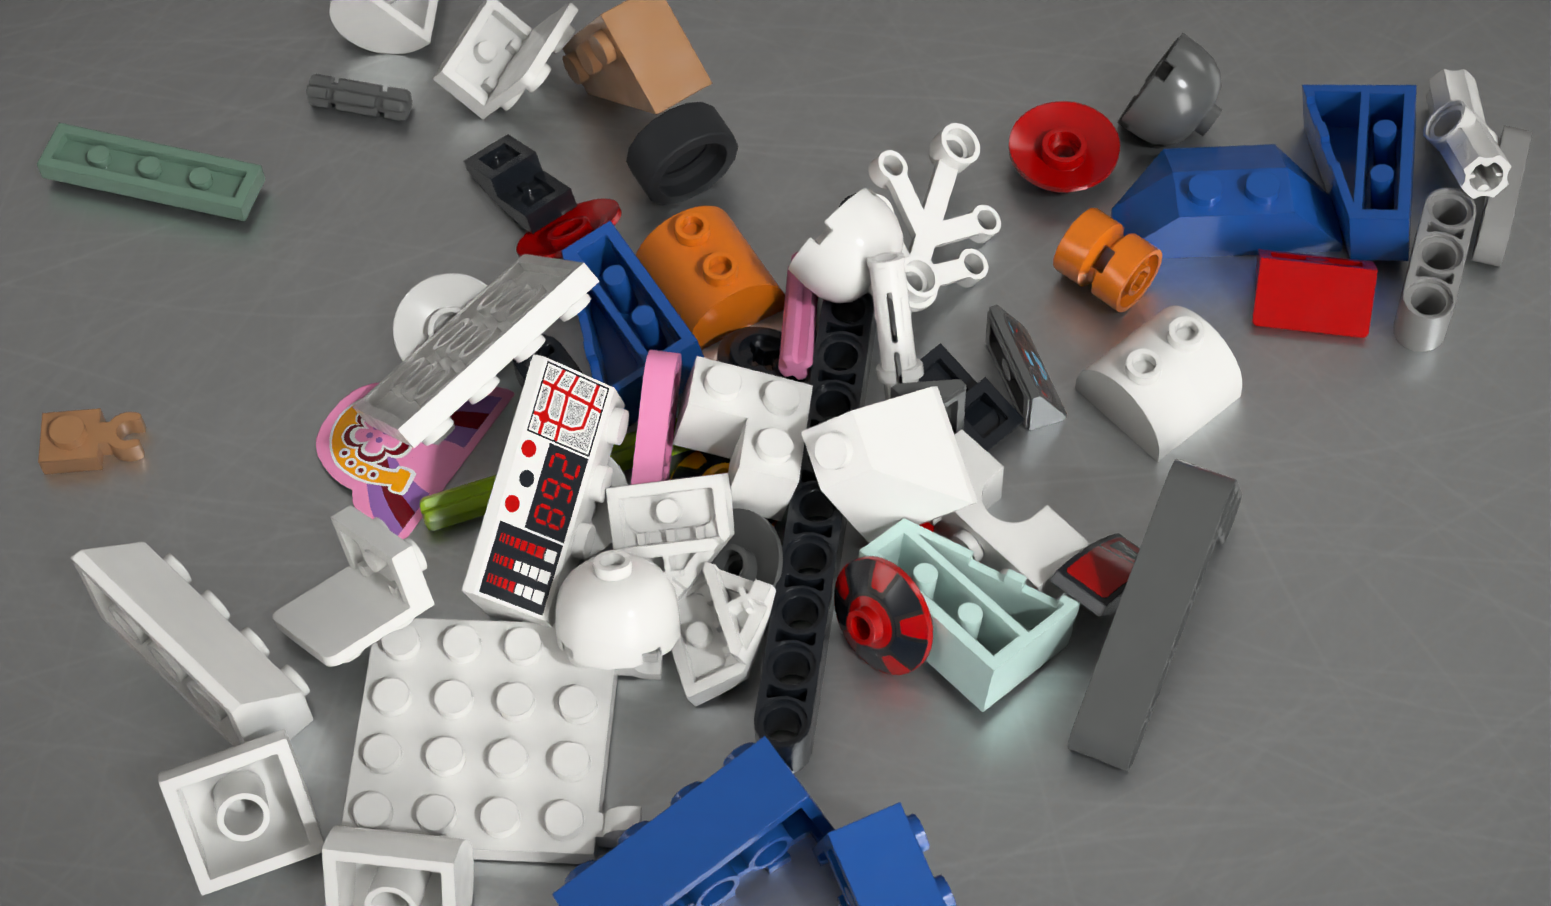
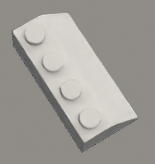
M145 542L83 549L71 557L101 618L232 746L240 745L285 729L289 740H291L314 720L305 696L310 693V689L300 675L287 664L278 669L267 658L270 652L258 635L248 627L243 628L239 632L228 621L231 616L223 603L209 590L199 594L189 584L192 581L191 576L173 555L168 553L161 558Z

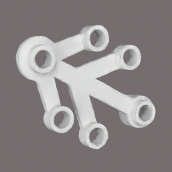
M951 123L932 139L929 157L934 169L922 205L907 175L908 166L902 155L893 150H885L869 165L868 170L871 180L878 187L889 189L912 238L908 250L903 242V251L901 252L905 254L904 266L911 312L922 311L930 306L936 299L937 291L940 287L957 283L962 287H972L988 273V262L985 256L976 249H965L951 261L933 264L931 258L934 248L968 238L976 243H985L1001 229L999 214L991 206L985 204L976 206L966 215L943 221L957 173L965 170L980 154V144L976 135L963 124ZM884 165L891 169L893 175L886 171ZM876 194V195H878L881 199H883V200L886 202V204L889 206V208H890V209L892 210V212L894 213V210H893V207H892V204L890 203V201H889L887 198H885L884 196H882V195H880V194ZM978 219L984 223L986 229L979 224ZM965 263H967L972 268L973 273L968 271V269L965 266ZM888 293L889 297L893 301L892 294Z

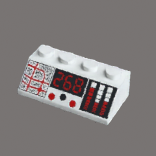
M533 354L462 592L491 617L513 622H532L553 627L556 622L557 594L563 581L573 569L578 567L579 560H587L592 551L596 529L595 525L590 524L596 502L603 503L607 498L605 488H610L612 481V468L607 466L613 444L621 445L624 440L629 422V411L624 409L625 404L614 387L547 357Z

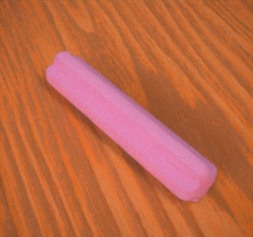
M796 252L795 254H793V255L791 256V261L793 260V258L796 256V254H797L798 252ZM789 270L787 271L778 368L784 377L794 376L798 380H802L809 375V368L813 364L818 296L807 289Z

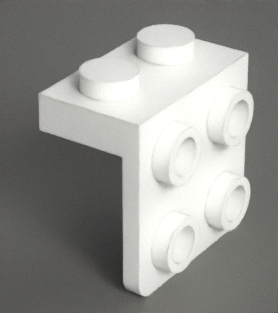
M484 0L432 79L481 119L486 118L500 107L507 111L517 102L525 89L532 93L546 79L551 71V67L546 64V61L552 52L557 54L562 50L573 36L575 28L570 23L577 14L578 8L571 2H568L532 29L498 0Z
M352 505L331 516L349 566L284 605L273 614V620L278 630L328 667L337 666L356 659L365 648L392 631L408 626L416 616L435 605L422 572L427 569V563L417 544L408 537L405 539L400 538L391 532L380 518L375 517L371 519Z

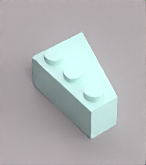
M903 518L863 547L859 552L858 558L877 556L887 559L899 566L911 577L924 596L932 619L933 643L926 661L977 708L984 712L1068 646L1081 603L1065 595H1062L1060 600L1048 596L1026 585V576L1011 569L1008 570L1006 575L973 560L974 551Z

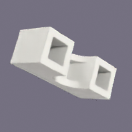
M961 429L955 434V438L978 503L929 521V523L941 531L949 540L974 551L973 560L1005 575L1011 569L1027 577L1026 585L1055 599L1059 598L1065 591L1050 581L1056 570L1081 550L1091 545V543L1048 505L1033 517L1022 522H1005L993 517L987 509L1001 499L1004 466Z

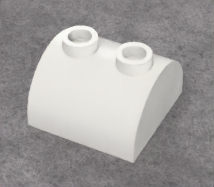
M331 0L329 14L337 31L353 44L377 53L405 54L417 51L430 44L438 0Z
M1174 305L1164 308L1083 370L1076 379L1075 389L1156 462H1159L1241 397L1242 376L1232 351L1220 334L1195 312Z
M285 729L158 773L160 788L201 896L322 853L324 845L322 832L300 766Z
M337 825L331 829L324 842L322 859L326 906L472 905L474 860L472 846L467 839Z

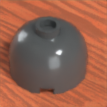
M1182 33L1145 79V84L1137 96H1133L1117 123L1133 135L1158 145L1168 146L1181 143L1194 131L1203 137L1222 112V109L1214 104L1222 87L1221 72L1214 58L1201 45Z

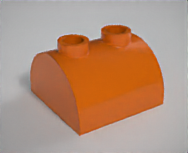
M698 206L677 213L656 227L637 250L636 257L695 336L701 350L721 341L726 335L737 329L750 327L784 310L785 293L729 215L719 207Z

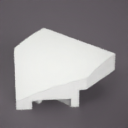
M729 473L605 488L613 549L640 556L657 564L675 587L678 601L703 573L702 569L705 563H711L734 535Z
M709 562L705 563L702 569L703 573L678 601L680 638L671 650L686 698L695 706L719 696L749 678L763 639L776 589L771 584L757 579L751 581L725 572Z

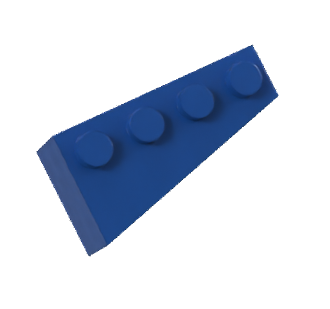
M764 736L756 743H745L733 750L724 760L723 767L705 781L693 782L683 787L672 798L671 806L654 819L638 822L628 828L618 839V845L599 860L584 862L573 869L567 875L565 885L554 892L552 896L559 906H719L736 895L735 889L740 883V878L744 875L763 868L771 874L791 861V855L788 852L791 846L809 835H812L818 843L827 833L835 829L767 737Z

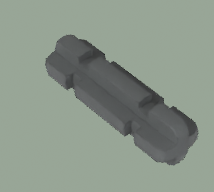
M320 74L312 75L306 88L308 103L317 107L330 109L332 104H336V110L379 117L380 112L385 113L384 118L397 121L407 120L412 109L411 92L407 89L389 86L387 91H383V85L340 78L338 83H335V77Z

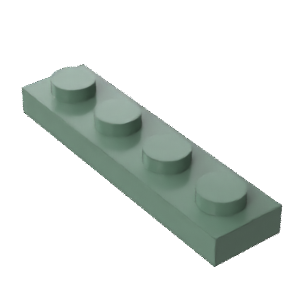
M58 123L37 162L42 178L240 221H246L266 180L262 165L64 123Z

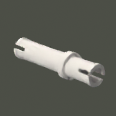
M883 252L867 258L881 363L876 366L877 380L884 383L886 400L890 399L891 387L900 384L896 352L900 355L903 383L919 382V378L924 375L923 363L920 359L916 358L912 315L904 266L905 254L901 252ZM888 293H891L893 298L897 333L893 332Z

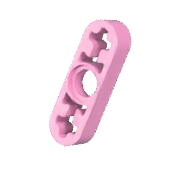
M649 350L643 375L631 485L669 480L682 368L680 353Z

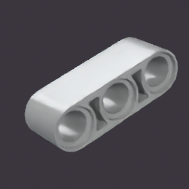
M1441 188L1428 195L1415 234L1393 325V333L1397 341L1405 348L1414 352L1432 351L1442 344L1456 305L1476 218V205L1473 199L1465 192L1456 188Z

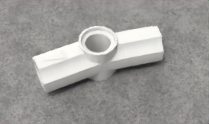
M1442 69L1428 79L1430 89L1426 94L1430 117L1424 126V136L1440 151L1459 185L1471 198L1474 199L1479 196L1494 198L1509 185L1507 176L1512 166L1499 147V137L1485 123L1474 77L1465 69L1458 71Z

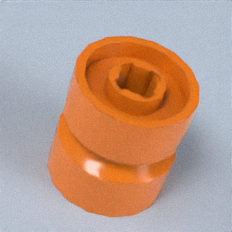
M1090 208L1082 213L1064 234L1055 252L1053 267L1080 287L1092 284L1091 292L1096 298L1118 313L1125 312L1150 287L1162 263L1163 254L1160 249L1136 233L1123 236L1124 228L1121 223L1098 208Z

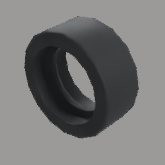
M704 102L685 103L669 109L656 117L637 134L628 149L626 163L650 201L661 205L678 204L713 186L734 162L738 144L733 133L714 106Z

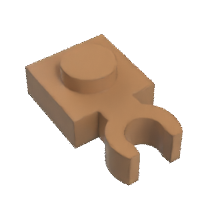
M101 408L42 413L38 463L44 475L103 470L104 455H114L118 459L127 462L140 460L145 455L140 440L123 439L132 433L146 432V425L141 414L136 412L121 413L111 419L110 422H106Z

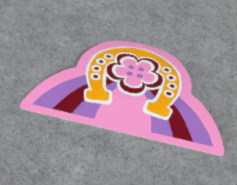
M379 383L365 385L343 398L325 419L316 437L317 455L327 472L341 485L352 490L353 505L356 509L371 519L375 517L380 518L391 532L405 539L423 518L419 501L423 497L444 490L514 397V392L509 389L496 387L490 394L475 404H471L467 400L450 416L454 423L441 438L431 445L425 446L421 442L413 448L368 425L354 410L353 406Z

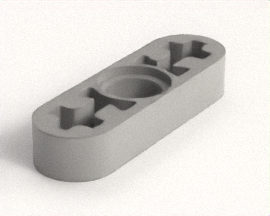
M1505 125L1503 127L1499 147L1512 166L1507 176L1509 185L1494 198L1490 196L1485 197L1472 253V261L1500 267L1511 233L1532 139V131Z

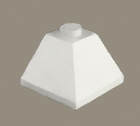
M937 386L852 410L801 432L821 491L868 543L872 542L903 518L921 525L978 503Z

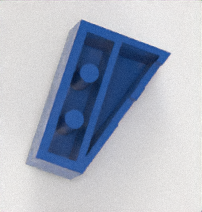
M608 221L563 249L562 255L563 260L584 262L599 280L587 292L591 297L590 302L577 314L584 340L583 346L590 365L592 378L614 387L624 402V409L629 411V427L638 421L644 368L649 350L681 354L682 368L679 395L684 391L696 356L704 358V355L695 336L613 223Z

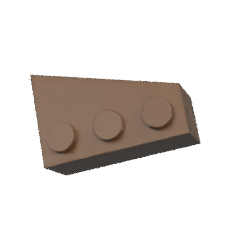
M626 0L600 14L574 35L562 49L565 53L562 58L568 75L577 85L582 84L587 94L655 115L713 84L666 0Z

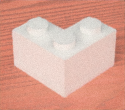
M696 356L681 396L673 445L730 458L728 473L732 508L750 510L762 517L781 521L799 482L804 450V440L801 432L807 429L813 385Z

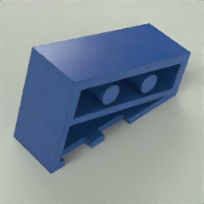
M1302 85L1304 130L1326 192L1331 197L1350 259L1409 261L1416 138V85Z
M901 802L827 833L812 848L820 866L830 863L843 895L837 897L840 906H957L945 878L941 874L934 877L923 852L928 851L930 846L920 820L914 813L906 816Z

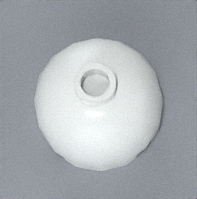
M864 188L849 198L824 222L827 227L815 241L811 237L806 241L788 268L807 289L821 299L834 303H848L857 300L867 292L872 295L867 258L883 252L903 251V234L896 215L886 202L870 188Z
M620 550L602 552L573 569L563 581L557 594L555 622L557 643L562 651L564 646L572 650L575 662L583 666L604 670L628 669L643 665V654L654 651L658 647H660L661 656L672 650L680 638L679 602L675 587L657 564Z

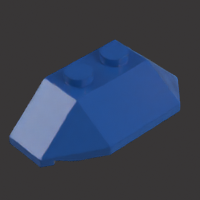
M1275 144L1163 149L1111 209V218L1121 223L1124 228L1123 236L1136 233L1160 249L1163 254L1162 259L1258 255V249L1290 253L1341 252L1343 247L1341 230L1330 195Z

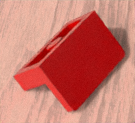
M1258 249L1255 270L1257 284L1252 314L1254 325L1359 338L1368 336L1378 269L1372 261Z

